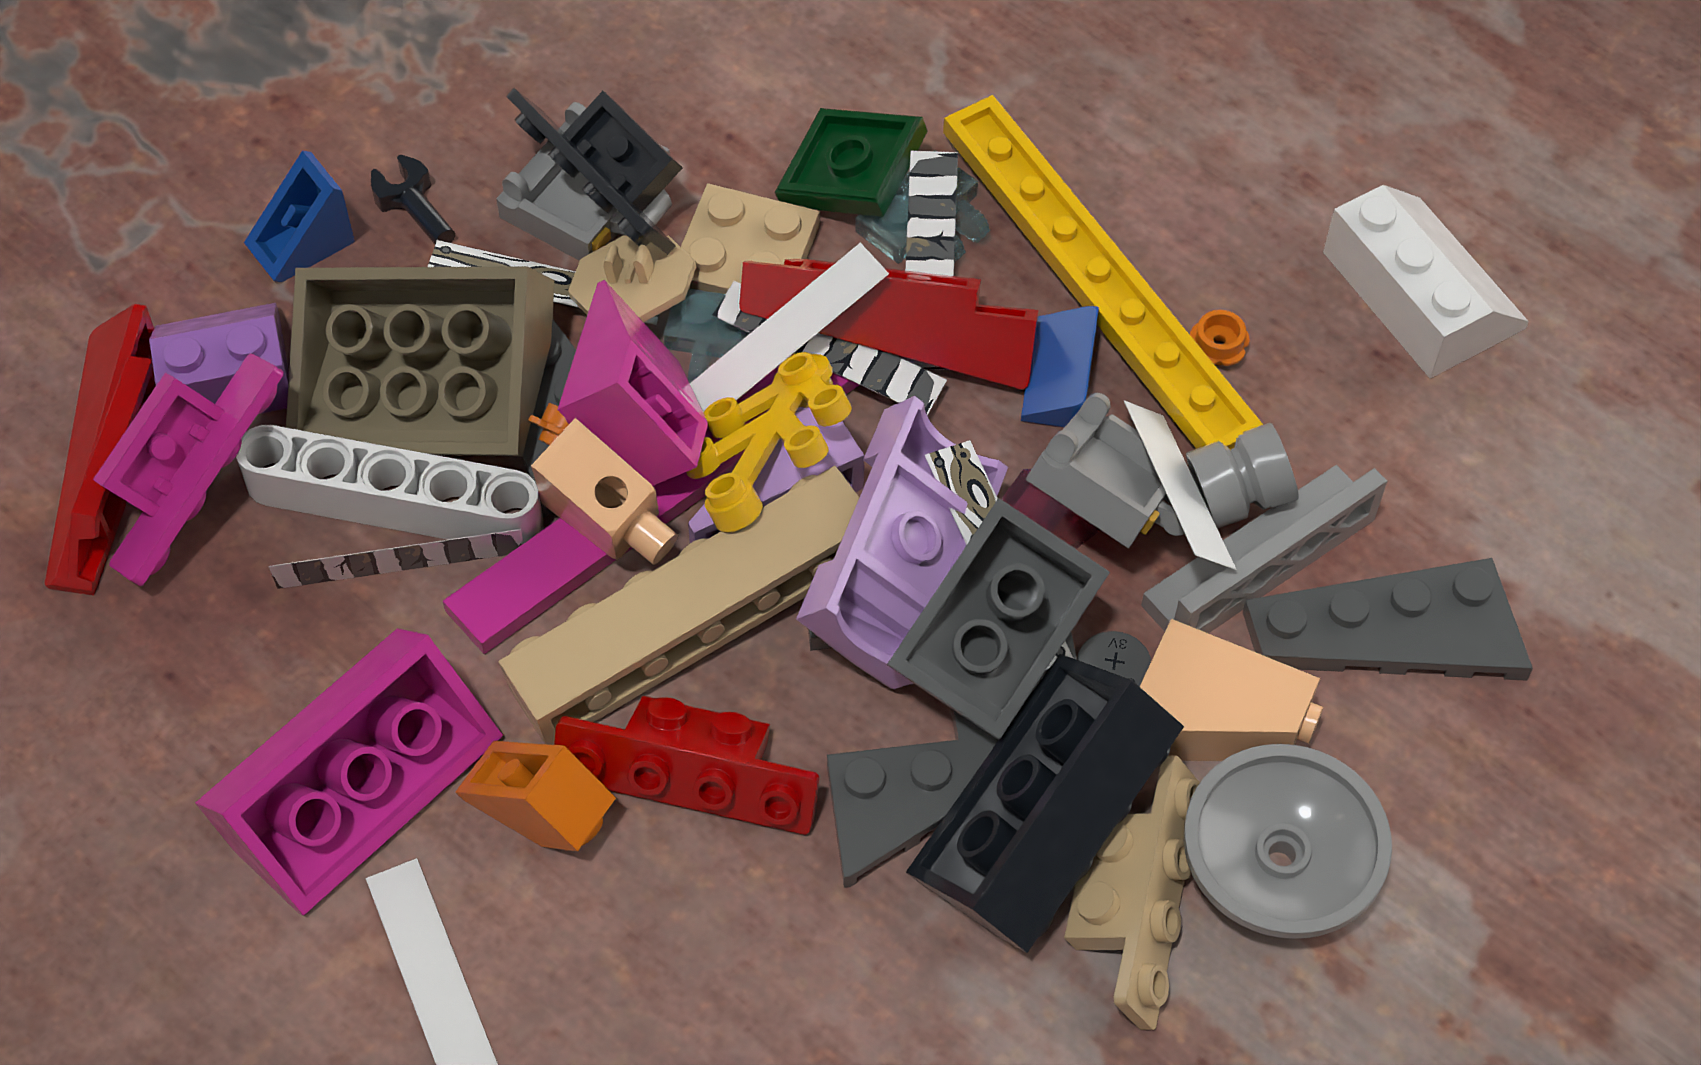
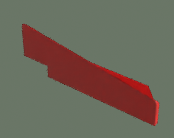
M785 259L784 265L744 261L739 307L744 313L768 319L836 262ZM884 268L889 273L884 279L818 332L823 335L1014 388L1024 389L1028 386L1030 380L1038 310L978 305L981 279Z
M131 305L96 327L89 336L45 578V586L48 589L94 596L127 501L101 486L93 479L156 387L149 341L154 326L146 305Z

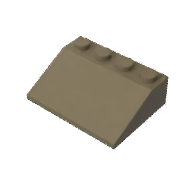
M528 266L295 268L286 428L432 455L523 456L531 424L528 419L534 412L551 344L554 280Z

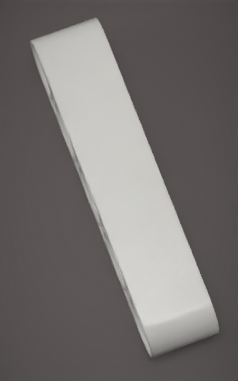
M260 425L245 432L241 438V448L236 456L249 495L256 502L265 506L447 540L521 529L523 542L525 543L544 529L537 485L528 474L514 469L274 425ZM276 463L274 466L263 468L266 465ZM332 474L337 475L330 479H323L324 477ZM389 486H398L396 489L382 491ZM450 497H461L452 502H442ZM511 508L522 509L521 511L513 514L503 513L504 511Z

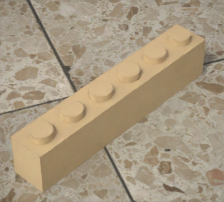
M833 466L819 475H809L802 478L792 486L788 493L764 506L760 515L748 526L733 532H719L709 539H698L690 543L675 559L654 571H644L635 575L625 584L623 589L597 604L591 603L578 608L563 624L540 637L534 636L523 640L512 649L508 656L499 660L498 662L511 693L544 744L554 745L556 725L561 717L568 716L595 722L806 597L818 566L835 558L859 500V496L838 468Z

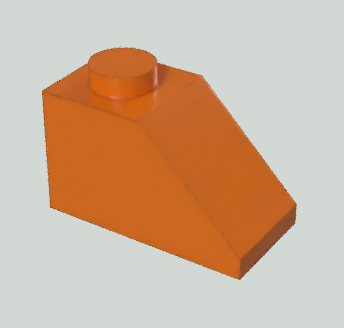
M493 741L455 791L463 801L539 846L570 851H579L581 846L587 844L597 835L603 824L602 817L616 799L565 746Z

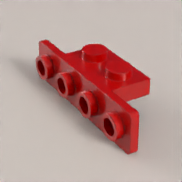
M642 696L625 729L568 716L561 717L556 725L554 745L565 746L609 791L803 835L808 834L813 825L820 777L813 771L761 760L768 743L770 728L768 723L750 720L745 715L737 712L719 713L688 706L674 698Z

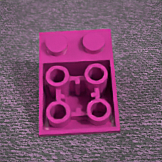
M605 280L598 282L557 410L565 417L568 424L576 418L654 486L697 467L708 422L680 362Z

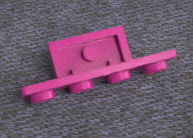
M252 353L249 354L215 404L166 372L164 373L93 479L101 486L143 511L111 558L109 566L138 586L144 585L150 575L162 568L168 559L171 543L185 522L191 520L201 510L206 499L207 489L221 468L229 465L237 456L242 444L241 438L255 417L264 412L273 402L277 393V384L284 374L281 369Z

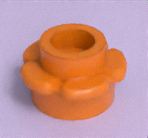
M1213 310L1206 313L1190 331V336L1214 365L1232 366L1237 364L1244 358L1246 353L1244 348L1250 342L1243 320L1235 313L1227 310ZM1214 341H1222L1224 344H1216Z

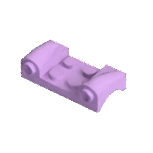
M916 396L884 409L863 459L872 469L835 558L818 566L796 618L797 621L806 626L826 644L890 689L913 684V682L887 666V663L966 547V543L949 508L965 514L968 503L935 479L925 458V454L956 444L946 439L932 425L926 414L924 403ZM977 455L997 496L1008 467L999 460Z

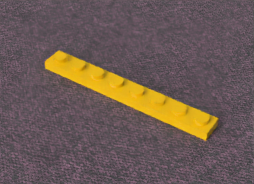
M994 95L986 97L944 118L943 133L1082 307H1099L1098 327L1196 449L1220 441L1231 450L1235 448L1236 438L1242 435L1244 431L1263 425Z

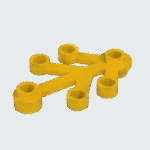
M808 352L794 354L781 363L771 385L739 404L732 397L719 399L710 404L703 412L712 435L723 439L713 443L710 438L704 437L697 467L686 472L690 478L698 479L711 474L721 463L745 449L732 473L723 474L715 478L705 489L707 497L705 508L719 531L733 532L751 524L760 515L763 504L753 484L779 439L784 442V447L791 461L798 468L813 466L827 455L829 447L819 428L813 425L804 426L795 415L799 407H809L817 424L826 427L843 421L850 414L852 406L843 388L839 385H833L830 378L833 369L826 356L810 354ZM769 409V411H767L766 413L762 414L753 421L744 425L746 421L752 419L753 417Z

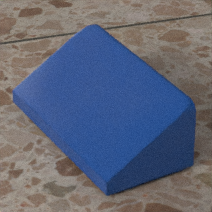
M1085 306L1038 316L1030 380L1025 388L1021 421L1065 427L1080 410L1087 396L1099 307Z

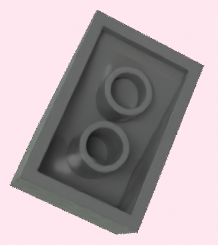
M998 498L887 663V666L999 740L1110 572Z

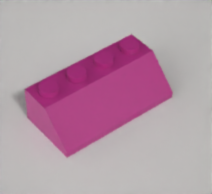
M397 628L197 800L195 804L233 851L290 906L304 916L483 755L491 743L498 741L503 734L429 635Z

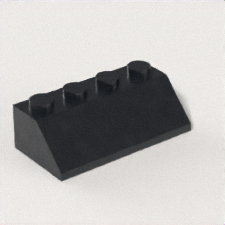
M1059 654L909 866L906 873L994 935L1028 953L1035 941L1049 929L1054 919V914L1076 882L1089 871L1094 856L1114 827L1127 816L1131 809L1132 801L1153 771L1166 760L1171 745L1184 726L1133 680Z

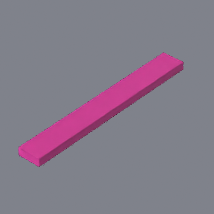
M780 365L737 399V403H741L771 385ZM832 372L830 377L833 385L841 386L845 394H848L860 385ZM767 409L766 411H764V412L760 413L759 415L753 417L752 419L746 421L744 425L748 424L749 422L753 421V420L756 419L757 417H759V416H761L762 414L766 413L767 411H769V409ZM707 426L705 437L710 438L713 443L723 439L714 437ZM745 449L721 463L714 472L705 477L693 479L685 472L654 485L659 510L657 518L664 524H667L706 496L705 489L709 483L723 474L731 473ZM559 518L444 599V609L479 650L486 654L616 559L610 557Z

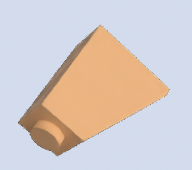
M1173 619L1170 620L1140 685L1148 695L1184 726L1171 745L1168 755L1178 756L1182 761H1223L1229 756L1245 749L1268 744L1295 745L1297 739L1309 744L1324 708L1312 703L1320 678Z

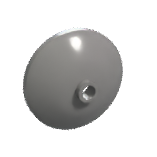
M1268 744L1245 749L1229 756L1211 769L1202 779L1190 800L1185 817L1183 838L1185 855L1193 878L1201 891L1228 918L1248 929L1269 936L1291 939L1311 938L1345 927L1362 915L1374 902L1387 877L1391 863L1392 837L1390 826L1381 802L1374 791L1346 764L1328 754L1308 747L1290 744ZM1276 852L1283 853L1289 857L1292 864L1288 866L1276 865L1272 862L1269 855Z

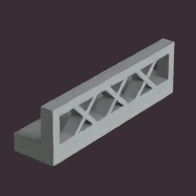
M1337 465L1333 466L1298 490V500L1269 509L1223 540L1237 570L1197 557L1143 594L1141 606L1164 632L1170 620L1173 619L1203 632L1210 633L1241 612L1247 599L1263 597L1373 522L1387 480L1374 468L1353 482Z

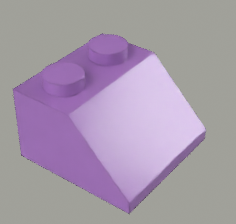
M276 303L155 326L149 341L156 385L166 372L215 404L245 358L252 353L284 372L283 377L277 384V393L273 402L262 413L287 408L289 368Z

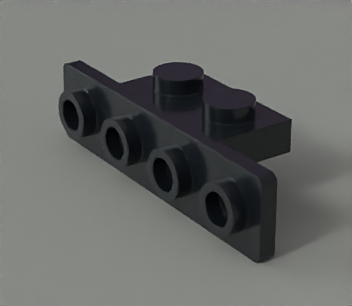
M513 88L506 97L521 111L514 119L516 123L540 144L547 138L554 145V148L548 155L571 177L575 178L580 172L586 177L589 182L582 190L605 212L610 213L615 207L624 216L617 226L638 246H647L652 242L667 255L676 247L643 211L683 167L612 97L602 90L570 127L563 132L537 105L517 89Z

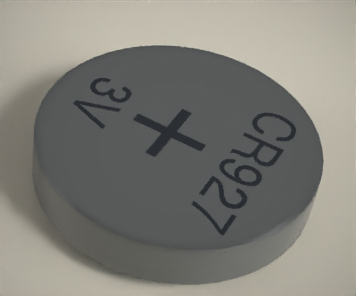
M1107 631L1092 636L1082 645L1077 657L1079 661L1133 680L1139 687L1151 663V657L1147 648L1137 638L1118 631Z

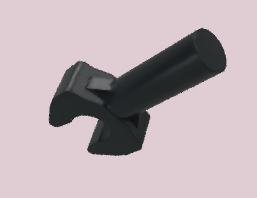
M405 155L397 156L400 174L405 180L400 184L389 183L386 181L385 176L377 169L371 171V187L374 201L382 212L405 208L435 245L437 240L448 243L454 240V230L423 195L431 187L429 171L421 161Z

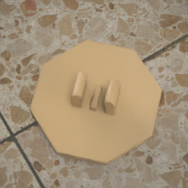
M623 235L580 259L568 293L570 298L588 314L597 283L605 280L643 322H646L685 300L696 269V263L670 236L667 237L676 247L667 255L652 242L647 246H638L627 235Z

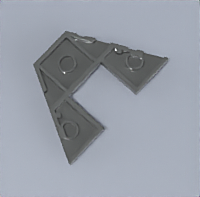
M807 628L810 651L832 648ZM1070 632L1065 641L1073 658L1077 660L1072 632ZM1048 669L1045 670V672L1043 673V675L1041 676V678L1039 679V681L1037 682V684L1035 685V687L1033 688V690L1031 691V693L1034 691V689L1036 688V686L1039 684V682L1041 681V679L1043 678V676L1046 674V672L1048 671ZM951 709L956 740L828 754L827 772L844 888L855 885L857 877L901 849L907 852L918 845L923 835L938 827L998 742V739Z

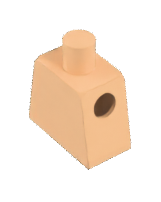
M576 418L531 465L541 503L613 559H619L632 547L655 565L666 556L675 544L678 534L657 518L659 510L654 487Z

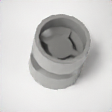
M1270 422L1244 431L1242 435L1236 438L1235 448L1231 450L1220 441L1186 452L1190 473L1217 529L1248 518L1250 503L1254 502L1264 510L1267 508L1274 509L1299 499L1297 484L1288 456L1276 429Z

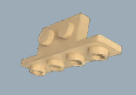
M1168 756L1161 764L1151 813L1127 814L1114 827L1096 853L1089 871L1076 882L1064 936L1076 950H1123L1114 993V1003L1140 1030H1154L1156 1028L1160 1006L1166 1002L1168 997L1169 980L1167 968L1172 942L1177 940L1181 929L1179 906L1184 880L1188 879L1191 874L1184 849V823L1190 800L1200 781L1178 756Z

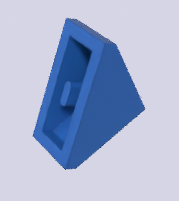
M302 150L244 241V244L273 281L284 282L295 276V268H309L355 242L343 191L312 152Z

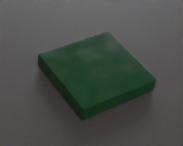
M820 108L775 190L778 201L813 210L884 217L910 167L911 151L919 150L928 132L923 117Z

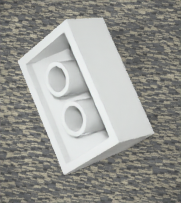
M1382 185L1334 209L1323 253L1430 379L1526 329L1529 321L1421 198Z

